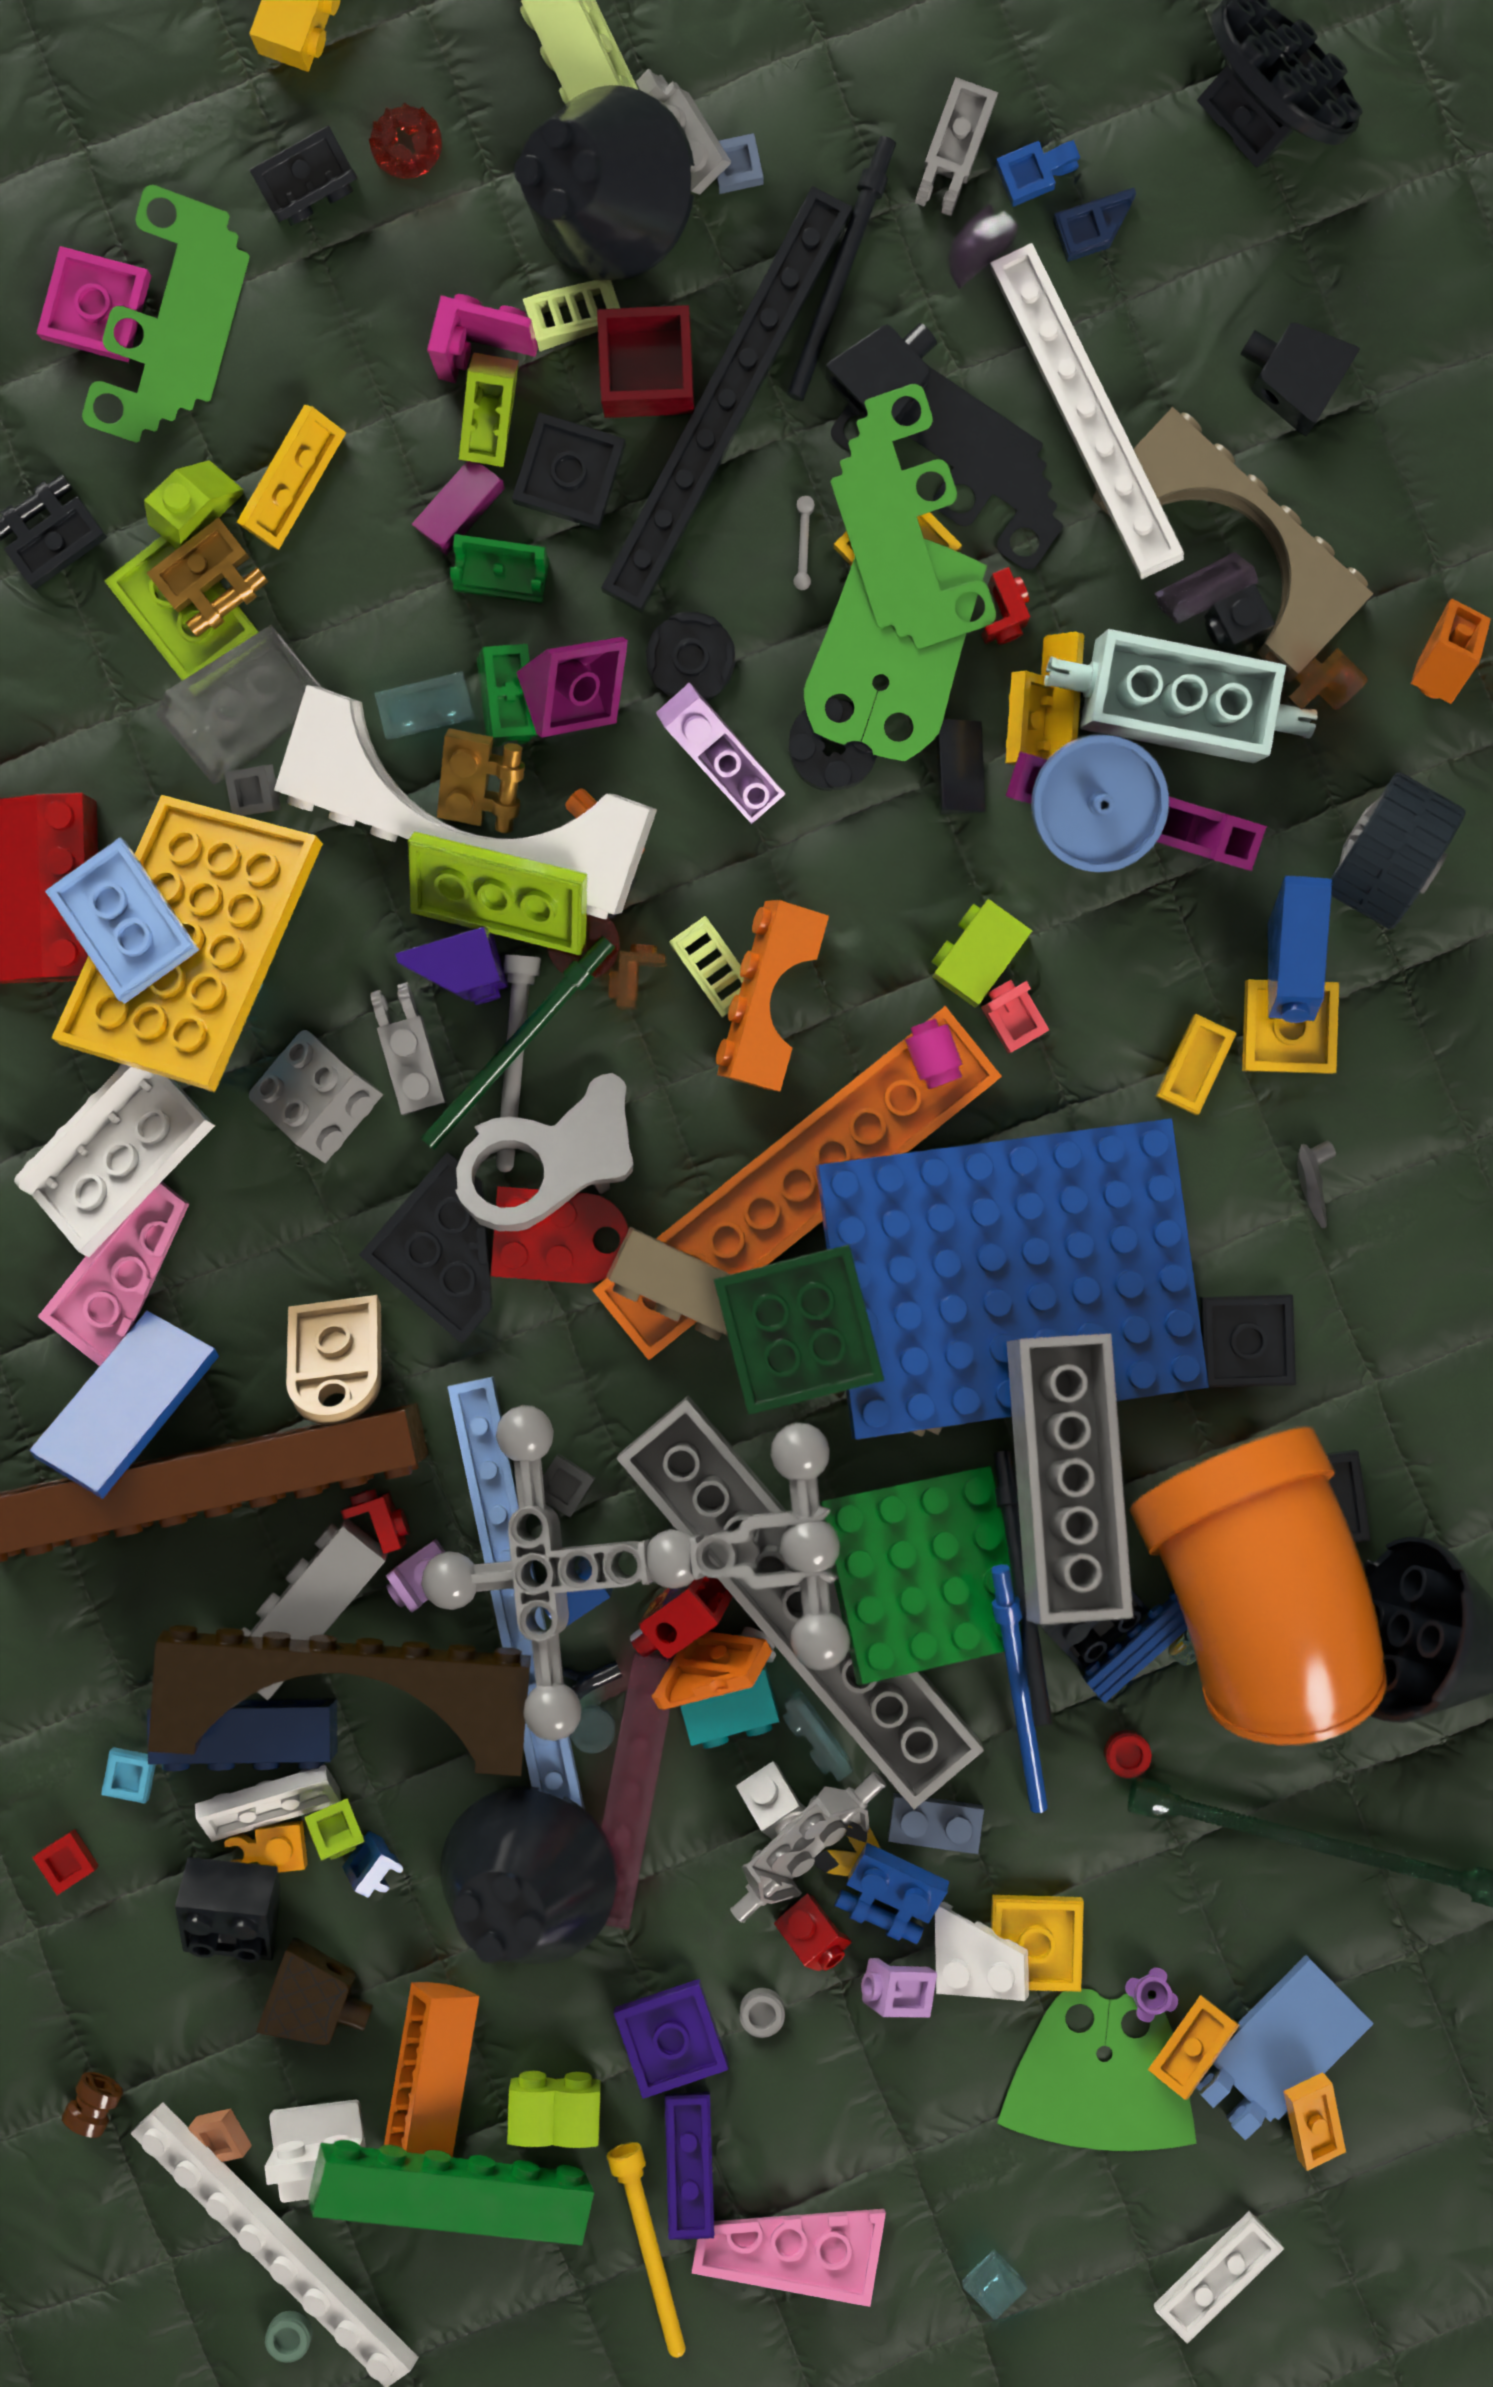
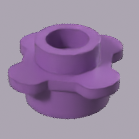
M1152 1968L1148 1975L1140 1979L1130 1978L1125 1985L1126 1993L1134 1999L1137 2006L1136 2016L1141 2021L1151 2022L1155 2015L1165 2011L1172 2012L1178 2005V1997L1172 1993L1169 1984L1166 1982L1167 1973L1161 1968ZM1150 1990H1154L1156 1993L1154 1999L1148 1998Z

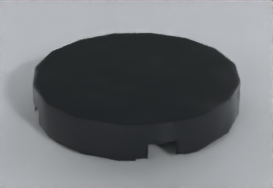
M681 612L669 617V620L664 621L651 634L646 649L649 675L655 687L669 699L674 697L690 682L705 701H708L718 696L730 683L736 666L735 646L727 630L714 617L700 612Z

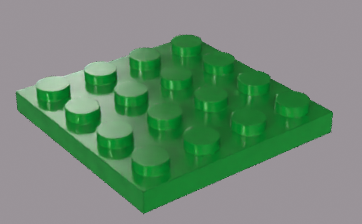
M991 1466L819 1502L821 1506L831 1509L824 1520L836 1531L840 1543L839 1555L831 1567V1571L838 1577L834 1580L842 1620L850 1636L849 1652L857 1685L1004 1652L1000 1624L995 1622L992 1601L996 1597L991 1569L997 1565H1008L1010 1567L1003 1516L1001 1508L997 1507L996 1486Z

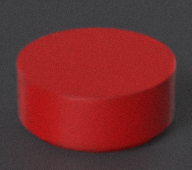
M1118 1731L1108 1739L1105 1745L1104 1755L1110 1769L1120 1777H1138L1148 1769L1151 1763L1152 1753L1150 1746L1144 1737L1135 1731Z

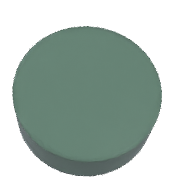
M284 2311L279 2313L272 2319L265 2335L267 2351L274 2359L280 2362L290 2363L299 2360L306 2354L313 2336L312 2326L309 2320L299 2312Z

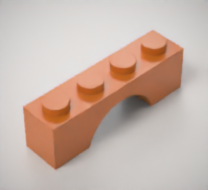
M781 900L765 901L764 906L757 910L752 925V931L756 934L752 950L747 951L740 968V976L744 980L739 995L734 996L728 1011V1020L732 1021L727 1039L721 1041L716 1054V1064L719 1065L718 1076L766 1090L781 1092L792 1047L780 1037L773 1025L770 1014L771 994L776 982L787 969L801 962L817 960L829 918L828 915Z

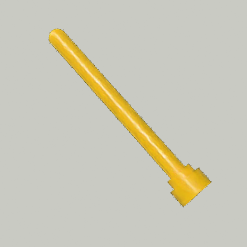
M630 2142L622 2144L607 2153L611 2175L617 2177L618 2182L624 2185L669 2354L674 2358H678L685 2352V2343L641 2177L644 2175L643 2168L646 2165L644 2153L640 2143Z

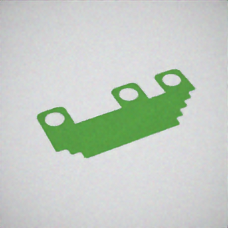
M149 185L143 190L136 214L137 226L144 232L172 241L178 245L158 318L124 306H116L110 311L103 335L104 347L112 353L144 363L145 366L137 393L103 381H96L91 384L82 413L83 421L87 426L137 443L140 441L144 429L153 432L157 431L162 418L173 421L176 418L178 409L193 410L196 399L206 402L211 401L250 258L248 253L238 250L236 247L239 236L227 228L230 217L228 212L156 185ZM155 198H165L172 202L177 212L175 222L166 228L153 225L147 216V206L150 201ZM130 318L142 326L144 338L139 346L125 348L116 341L114 327L118 321ZM109 393L121 400L124 410L122 417L117 422L104 423L96 417L93 404L98 396Z
M910 384L866 399L865 406L868 415L856 422L860 432L859 437L850 439L848 443L851 456L840 461L843 473L832 478L830 482L877 626L880 628L889 625L894 626L897 636H912L915 647L921 649L992 624L996 619V610L985 582L973 580L944 591L940 590L917 516L949 506L955 502L957 490L948 464L941 459H936L902 471L892 441L927 430L932 424L933 417L923 388L917 384ZM904 396L913 397L921 406V416L911 426L898 424L892 416L893 404L897 399ZM926 472H937L945 480V492L936 501H926L917 493V480ZM966 592L979 594L985 603L983 615L973 622L962 620L957 615L955 609L957 599Z

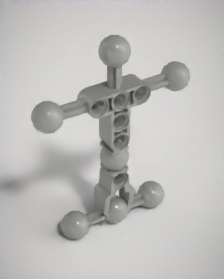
M520 1405L511 1408L502 1416L496 1433L500 1450L506 1457L514 1461L519 1509L512 1514L508 1524L511 1561L474 1564L468 1557L459 1552L447 1551L437 1554L432 1558L423 1571L421 1585L425 1596L434 1605L442 1609L455 1610L464 1607L473 1599L476 1592L514 1589L517 1624L523 1636L532 1641L536 1687L529 1693L525 1701L523 1716L528 1729L544 1740L557 1741L567 1738L575 1731L581 1717L582 1707L577 1694L563 1683L559 1634L565 1629L569 1619L567 1592L626 1587L642 1581L643 1585L655 1582L664 1588L678 1589L689 1585L693 1580L702 1579L706 1576L711 1578H744L747 1585L753 1589L800 1584L803 1616L797 1620L791 1633V1646L794 1655L803 1665L814 1670L824 1671L834 1668L842 1662L849 1650L850 1636L843 1621L831 1613L828 1587L830 1582L838 1578L830 1568L834 1565L839 1555L840 1543L836 1531L824 1520L831 1509L819 1504L817 1476L824 1471L829 1460V1446L820 1430L807 1423H794L785 1426L776 1434L771 1445V1458L774 1467L781 1476L789 1479L792 1511L756 1514L742 1521L740 1529L719 1532L705 1538L703 1534L692 1537L683 1531L670 1529L658 1533L652 1539L641 1542L625 1541L562 1548L558 1515L553 1508L545 1503L541 1458L552 1445L554 1434L552 1424L546 1414L534 1406ZM530 1514L538 1516L542 1522V1533L538 1538L532 1537L527 1532L526 1520ZM787 1526L781 1539V1552L784 1561L792 1570L763 1572L760 1564L757 1562V1558L760 1555V1548L754 1539L757 1529ZM714 1542L724 1545L728 1551L729 1558L725 1567L714 1565L709 1558V1548ZM624 1551L633 1554L636 1558L637 1570L633 1576L625 1574L620 1569L619 1557ZM578 1556L587 1558L591 1563L592 1574L588 1580L580 1578L575 1572L574 1565ZM534 1560L540 1561L546 1567L547 1579L544 1584L537 1583L531 1576L530 1568ZM538 1607L547 1609L551 1614L552 1625L549 1630L540 1628L536 1623L535 1612Z

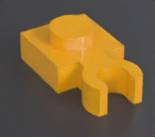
M303 1820L275 1823L255 1829L256 1839H251L248 1835L241 1833L228 1837L224 1841L225 1847L238 1846L244 1852L242 1859H233L230 1862L249 1864L258 1862L259 1865L277 1866L279 1873L305 1870L308 1865Z

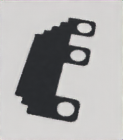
M929 367L931 374L924 392L933 421L927 430L908 437L953 466L951 475L954 484L966 485L975 494V504L966 513L953 512L948 506L940 508L938 511L960 526H969L974 522L991 495H996L1018 510L997 541L999 552L1024 569L1035 568L1063 528V523L1053 517L1057 503L1047 496L1052 488V484L1042 476L1043 471L1047 467V463L1038 457V453L1043 448V443ZM915 400L898 424L911 426L919 420L921 406L917 400ZM848 403L832 426L831 437L835 442L850 451L849 441L844 435V425L849 418L860 414ZM945 481L934 496L933 501L943 496L946 489ZM1030 528L1036 532L1039 538V546L1034 554L1023 557L1013 552L1010 546V538L1017 529Z

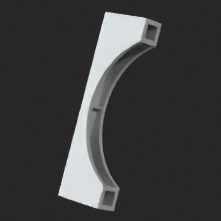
M311 685L306 686L274 789L277 792L288 795L286 803L307 811H313L314 805L330 811L329 819L353 827L357 820L372 826L370 834L388 841L396 842L398 836L409 840L415 831L588 874L587 914L601 919H607L608 913L613 915L622 913L657 811L655 808L617 794H605L592 808L575 820L543 834L518 839H500L462 831L427 813L414 803L390 777L378 758L370 740L362 702L322 687Z

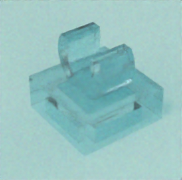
M995 2249L962 2280L963 2288L994 2320L1027 2290L1025 2280Z

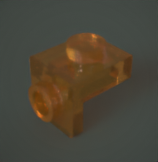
M1337 648L1322 663L1314 658L1295 677L1301 685L1289 698L1302 710L1319 694L1333 709L1339 710L1368 682V678Z
M631 944L630 952L620 951L619 971H610L609 998L617 999L616 1006L618 1009L637 1010L639 966L666 967L667 957L665 954H657L658 946Z

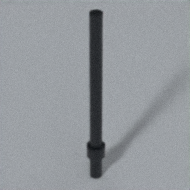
M881 136L879 138L869 168L863 169L858 182L857 190L860 192L787 392V396L794 400L804 401L876 199L882 198L886 188L888 177L885 174L896 147V142L889 137Z
M999 1451L994 1453L998 1488L995 1489L997 1507L1002 1509L1014 1594L1020 1600L1022 1619L1019 1621L1034 1727L1052 1725L1053 1722L1038 1624L1027 1621L1018 1491L1012 1452Z

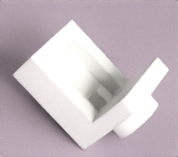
M774 1761L736 1785L760 1830L772 1840L781 1833L788 1823L806 1809L799 1802L780 1767Z

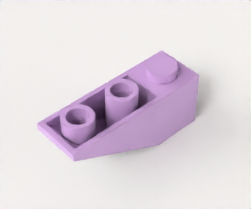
M690 682L656 712L666 730L751 824L785 795L784 791Z

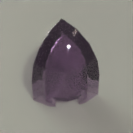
M990 204L969 220L953 239L948 256L950 274L959 289L1014 243L1018 224L1004 211L996 217Z

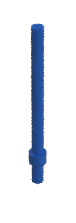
M997 1565L991 1569L996 1597L992 1601L994 1619L997 1624H1000L1029 1806L1032 1812L1042 1813L1047 1810L1048 1805L1018 1623L1022 1619L1020 1600L1017 1596H1014L1010 1567L1008 1565Z

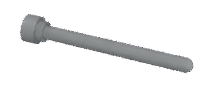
M505 955L503 973H508L507 982L512 983L507 1041L527 1019L529 987L534 985L535 976H540L541 958ZM524 1050L504 1071L500 1117H518ZM503 1149L497 1152L496 1166L498 1170L508 1172L513 1168L515 1149Z

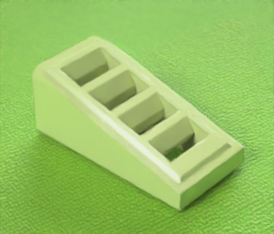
M593 280L524 298V307L528 318L532 320L539 351L598 332L597 307L593 296L602 294L606 309L620 308L611 280ZM585 300L590 318H581L576 302ZM567 305L573 322L564 324L559 308ZM551 311L555 326L547 328L542 314Z
M704 916L670 940L669 944L723 1018L728 1014L731 1001L735 995H739L741 987L722 1001L717 993L737 979L743 983L744 978L740 976L741 965L709 919ZM707 934L711 941L689 955L685 948ZM717 949L722 956L700 971L696 963ZM728 964L732 971L713 985H710L707 978Z

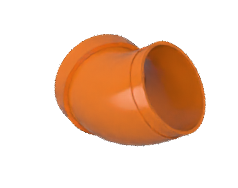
M1301 1427L1276 1433L1220 1454L1160 1484L1139 1498L1130 1507V1513L1149 1554L1161 1556L1175 1590L1190 1634L1208 1711L1228 1731L1245 1739L1266 1744L1296 1745L1312 1743L1337 1736L1352 1729L1364 1721L1377 1708L1384 1696L1387 1683L1381 1638L1369 1586L1351 1532L1329 1483L1335 1471L1312 1427Z

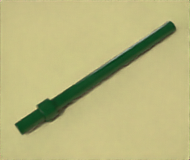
M601 935L579 961L574 959L562 972L565 977L423 1134L421 1139L429 1147L435 1150L578 989L583 991L595 978L592 973L615 948L608 939Z

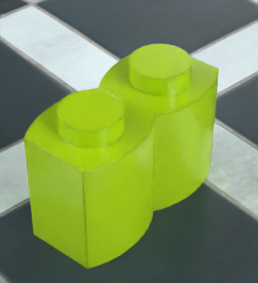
M525 2071L520 2073L519 2077L511 2078L508 2102L507 2144L521 2147L555 2145L567 2148H589L598 2146L601 2080L592 2079L591 2074L586 2072H570L565 2075V2078L553 2079L547 2078L546 2074L541 2071Z

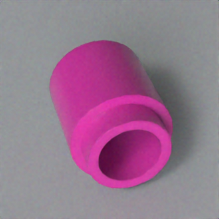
M935 1018L910 1028L913 1037L905 1039L919 1080L924 1079L928 1089L962 1077L959 1066L963 1064L948 1024L939 1027Z

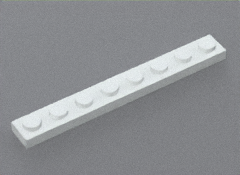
M1030 243L991 262V271L1140 579L1184 560V552L1033 244Z
M163 2102L137 2125L131 2135L142 2145L145 2152L153 2156L174 2177L175 2181L185 2188L206 2209L213 2219L217 2220L236 2238L239 2245L245 2251L251 2253L270 2272L272 2278L277 2283L283 2285L302 2304L304 2310L315 2317L334 2336L336 2342L347 2349L366 2368L372 2378L378 2380L384 2387H389L412 2370L419 2357L239 2177L221 2162L208 2147L199 2141Z

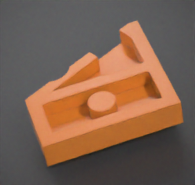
M706 1632L676 1654L655 1690L652 1699L658 1709L665 1710L751 1688L754 1686L772 1650L766 1639Z

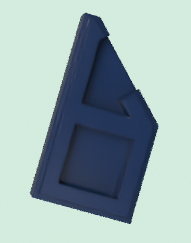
M1134 187L1054 214L1053 221L1067 262L1110 248L1135 199L1136 191Z

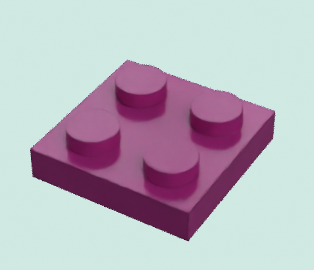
M60 246L37 329V335L45 341L129 362V358L112 353L104 347L103 335L112 308L124 306L142 313L151 274L145 268ZM130 318L118 321L114 327L116 341L125 348H132L139 323Z

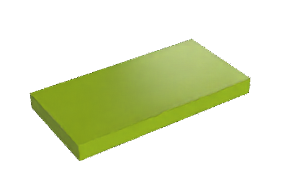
M415 831L409 838L411 913L472 929L485 927L492 934L576 955L582 954L586 947L588 874Z

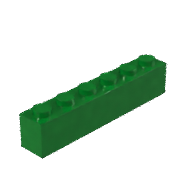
M337 2140L334 2144L320 2142L308 2198L312 2216L317 2218L582 2245L594 2190L586 2173L570 2165H560L557 2169L541 2168L537 2164L526 2160H516L513 2164L497 2163L493 2159L482 2155H472L469 2159L453 2158L449 2154L438 2150H428L424 2154L406 2152L403 2148L394 2145H383L379 2149L361 2147L358 2143L350 2140Z

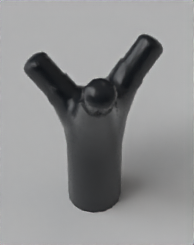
M616 1660L588 1672H577L569 1668H564L562 1672L563 1676L577 1682L571 1689L577 1694L579 1700L593 1690L622 1678Z

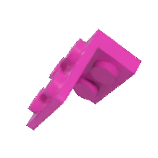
M457 294L454 299L441 296L427 349L438 379L456 383L459 369L466 370L471 353V343L466 342L467 340L536 357L538 345L532 320L526 317V313L511 306H500L499 310L481 306L482 303L471 296Z

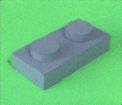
M894 1793L888 1842L978 1854L984 1807L978 1804L927 1798L916 1809H913L901 1794Z

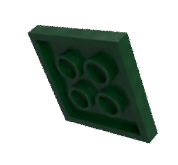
M850 1244L714 1279L748 1415L885 1380Z

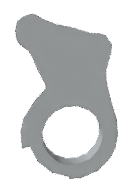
M613 1073L602 1074L594 1078L589 1083L586 1095L553 1126L512 1116L493 1118L474 1126L478 1136L465 1147L456 1168L457 1189L455 1191L464 1209L480 1225L496 1231H521L544 1220L589 1185L593 1184L599 1194L602 1195L610 1190V1183L625 1181L633 1172V1157L629 1149V1134L625 1115V1099L627 1094L625 1082ZM503 1149H520L531 1153L541 1162L544 1169V1180L539 1191L528 1202L516 1207H498L489 1204L475 1190V1175L480 1164L490 1154Z

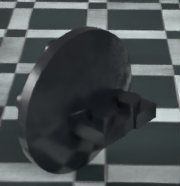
M1222 0L1212 13L1211 21L1214 35L1227 65L1201 94L1197 102L1220 127H1223L1231 135L1235 145L1256 168L1262 166L1293 131L1325 144L1339 145L1344 143L1358 128L1359 117L1363 113L1361 106L1355 100L1348 84L1343 78L1348 72L1344 63L1334 54L1328 53L1326 55L1315 43L1318 38L1316 32L1307 22L1302 19H1298L1295 23L1292 22L1281 12L1273 8L1268 0ZM1307 50L1312 51L1319 60L1312 59Z

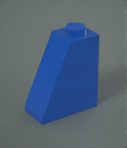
M1299 876L1284 877L1268 921V1018H1279L1289 1023L1314 1021L1324 999L1332 879Z

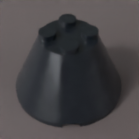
M601 86L588 90L570 100L531 134L524 145L521 157L517 159L514 166L515 178L520 183L522 193L540 235L553 255L562 264L579 275L601 281L634 278L647 272L662 261L682 235L688 222L694 195L690 194L691 166H694L693 154L681 124L674 114L658 99L646 92L627 86Z
M1406 1537L1388 1543L1386 1548L1389 1550L1376 1561L1367 1560L1362 1567L1377 1617L1387 1678L1384 1696L1370 1716L1386 1722L1405 1723L1493 1694V1598L1455 1555L1443 1545L1432 1540L1420 1537Z
M516 1786L494 1791L470 1805L457 1819L446 1838L440 1868L443 1893L461 1937L484 1962L495 1963L497 1961L523 1964H545L566 1959L588 1946L598 1936L610 1917L618 1886L617 1866L611 1845L593 1817L581 1806L565 1796L561 1799L538 1791V1787Z

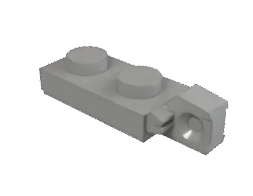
M648 69L636 83L640 91L646 92L662 102L681 124L689 141L694 160V166H691V192L700 195L731 164V160L689 92L681 89L676 82L672 81L668 85L661 74L658 76Z

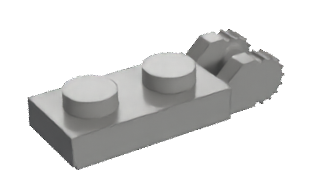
M957 77L955 78L925 160L924 169L926 170L917 193L916 204L925 207L927 201L930 200L937 173L952 179L949 190L946 191L942 201V213L949 216L952 215L963 183L966 184L994 109L998 92Z
M408 982L397 985L398 999L403 1007L406 1020L391 1023L387 1000L382 991L378 990L370 993L375 1016L380 1026L377 1028L401 1115L447 1103L423 1017L418 1015Z

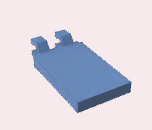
M1305 1955L1238 2022L1240 2026L1196 2088L1213 2108L1230 2093L1233 2085L1245 2096L1226 2117L1232 2123L1233 2129L1246 2140L1262 2126L1265 2117L1271 2122L1274 2118L1279 2120L1287 2112L1284 2090L1322 2072L1325 2074L1374 2023Z

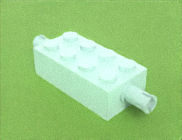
M1111 629L1106 630L1095 640L1093 657L1089 665L1051 657L1046 668V672H1050L1049 676L1046 675L1044 679V685L1047 687L1053 686L1083 692L1085 701L1080 729L1249 763H1256L1270 756L1274 731L1299 735L1310 739L1316 727V724L1310 723V721L1317 720V710L1315 709L1309 710L1279 704L1286 670L1285 664Z

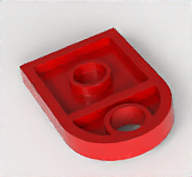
M497 1186L496 1206L516 1207L528 1202L539 1189ZM577 1193L555 1212L528 1229L521 1231L494 1230L490 1276L583 1284L603 1280L607 1277L629 1230L626 1218L610 1200L595 1194ZM602 1227H611L619 1234L620 1244L612 1253H603L595 1246V1234Z

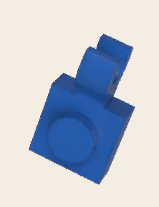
M1074 140L1063 143L1045 153L1040 142L1036 141L996 158V167L1012 207L1054 190L1056 182L1053 176L1065 175L1078 169L1077 160L1080 159V155Z

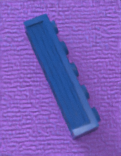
M1174 1589L1168 1595L1170 1599L1163 1605L1157 1604L1147 1614L1149 1617L1142 1624L1138 1623L1135 1628L1126 1633L1128 1636L1122 1642H1114L1106 1650L1105 1653L1107 1655L1099 1662L1090 1663L1084 1670L1086 1674L1082 1676L1083 1679L1104 1703L1188 1629Z

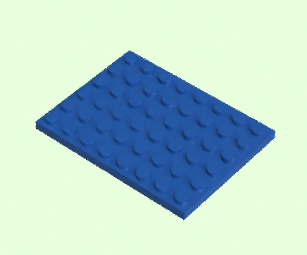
M1172 1118L816 1165L826 1247L829 1250L850 1244L885 1379L881 1382L846 1390L852 1439L856 1440L1012 1417L1007 1341L1017 1339L1111 1334L1116 1401L1209 1388Z

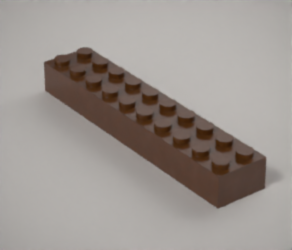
M418 1403L361 1414L350 1421L340 1424H314L133 1463L103 1499L69 1478L0 1492V1562L9 1560L8 1557L21 1554V1549H24L26 1557L52 1551L53 1547L66 1544L65 1540L69 1539L70 1547L96 1542L99 1537L109 1535V1530H114L115 1537L135 1534L143 1531V1528L154 1525L156 1520H159L160 1528L187 1522L188 1518L198 1516V1511L204 1510L205 1518L220 1516L233 1512L234 1508L241 1507L242 1502L249 1501L250 1508L262 1507L277 1503V1499L286 1497V1493L294 1491L295 1499L309 1497L322 1493V1490L331 1487L330 1483L339 1481L340 1489L351 1488L368 1483L367 1480L375 1478V1473L384 1472L385 1479L412 1474V1470L419 1468L418 1463L429 1455Z

